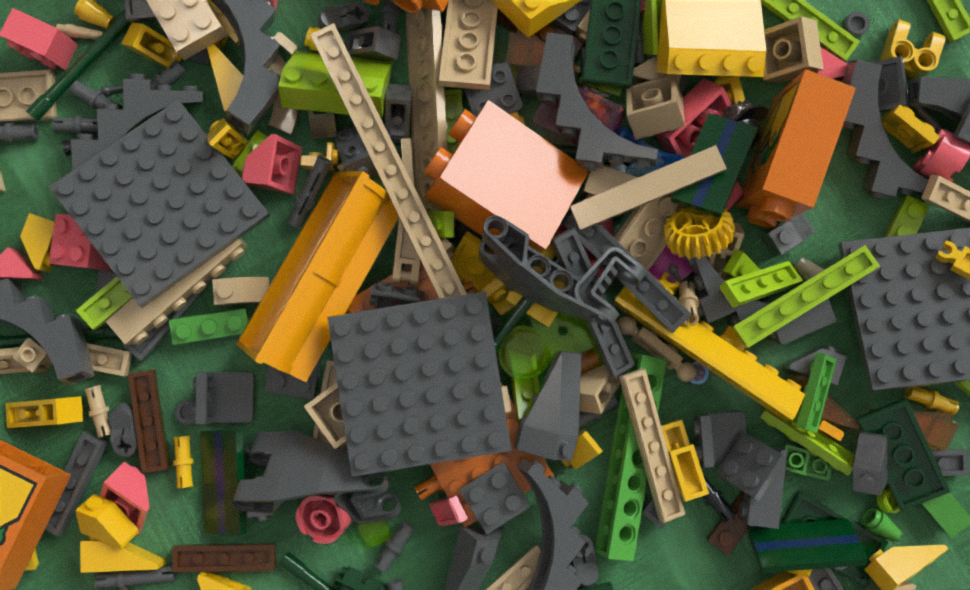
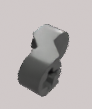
M348 2L338 7L330 6L324 8L318 17L317 23L320 29L334 23L339 33L348 29L357 30L364 26L369 13L362 4Z
M121 403L109 415L111 425L110 442L115 453L122 457H128L136 451L138 443L133 408L130 404Z
M578 535L586 543L573 558L572 563L573 567L577 570L575 576L582 581L580 586L590 588L597 583L599 576L593 543L588 536Z

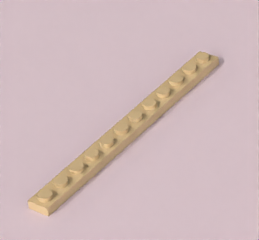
M333 23L310 34L439 298L466 295L467 293L335 24Z

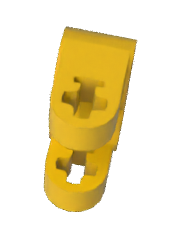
M897 19L889 31L880 61L897 57L895 53L904 58L905 74L911 79L924 77L937 67L945 43V36L932 31L926 38L923 47L916 49L907 40L911 26L910 23Z

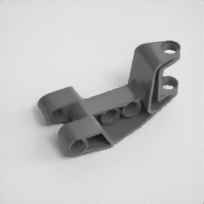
M493 215L488 217L483 225L482 241L479 247L480 261L511 291L554 312L611 327L618 318L619 313L601 297L616 276L633 285H639L646 275V270L620 248L612 247L598 259L585 275L576 276L528 246V233L505 218ZM496 228L501 234L492 235L488 230ZM490 247L495 254H488L484 249ZM604 266L606 269L590 293L586 294L585 290L597 272ZM531 267H540L544 273L538 274ZM561 281L565 284L566 288L559 289L555 287L553 282Z
M297 431L259 432L256 434L249 453V460L254 464L266 466L263 477L240 480L231 502L233 507L241 511L275 514L278 504L287 500L320 494L334 495L335 503L348 513L354 522L361 524L393 519L401 511V504L397 496L386 491L389 486V480L385 472L352 477L347 452L339 448L334 449L331 444ZM377 476L382 477L381 484L374 486L372 479ZM386 502H395V506L392 510H382L383 505Z

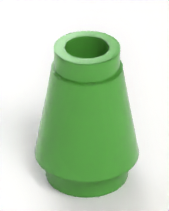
M870 508L862 516V524L867 531L891 542H896L900 538L901 530L882 510Z

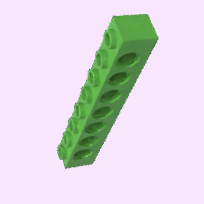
M630 353L635 366L625 371L624 374L641 368L646 369L658 413L667 359ZM621 389L594 551L596 554L607 559L634 561L638 530L641 524L642 506L645 499L647 475L623 389Z

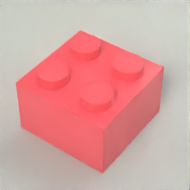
M12 8L0 32V36L8 41L7 46L31 60L34 58L40 61L41 64L53 70L57 66L66 71L78 47L76 42L59 29Z
M56 214L49 264L110 271L109 265L70 215Z

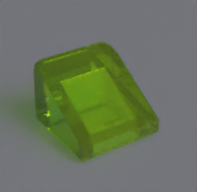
M385 520L360 524L358 526V530L368 548L383 543L388 538H392Z

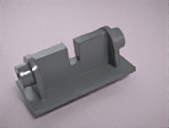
M380 282L374 284L370 291V305H375V308H386L394 306V302H399V305L422 302L425 291H419L418 288L413 286L400 288L394 287L393 284L388 282Z

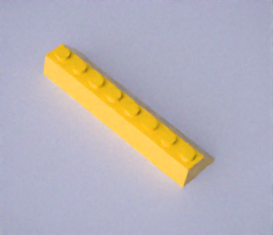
M626 286L614 300V306L627 315L632 316L648 329L653 330L658 336L782 420L793 421L805 396L804 393L799 391L801 386L790 379L784 381L777 376L779 372L768 364L762 366L756 362L757 357L745 349L741 352L734 347L736 343L725 335H722L720 338L712 332L714 328L704 321L690 326L688 318L687 325L682 323L672 333Z

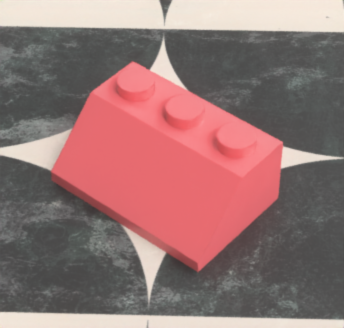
M703 78L683 97L685 126L674 131L655 134V137L669 154L689 157L708 113L733 120L737 114L724 88Z

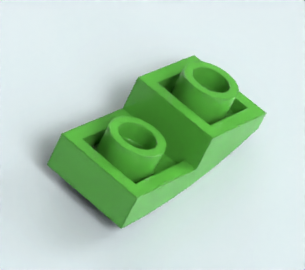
M785 444L784 450L787 451L786 471L829 481L832 467L828 462L819 456L812 455L806 449Z

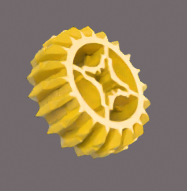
M689 207L685 209L679 208L678 213H671V218L666 219V225H664L663 230L665 243L672 254H678L679 258L687 256L688 260L693 257H697L700 260L704 256L710 258L711 254H720L721 249H728V244L733 242V237L735 236L733 218L726 208L721 218Z

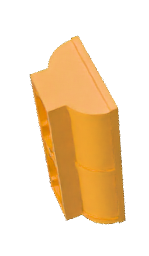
M363 171L334 172L236 343L254 361L260 364L264 362L307 382L331 339L327 317L346 313L399 218L388 192L369 179L367 173Z

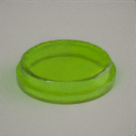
M530 326L514 328L498 350V360L501 367L507 374L517 379L536 377L544 371L551 357V347L547 337L538 329Z

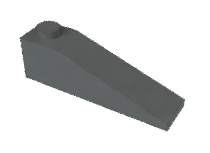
M558 351L545 376L546 383L540 394H535L532 400L535 404L529 415H524L520 422L514 444L515 449L552 460L572 461L579 433L581 354Z
M482 526L460 527L444 590L479 589L499 551L504 527L500 526L489 534H486Z

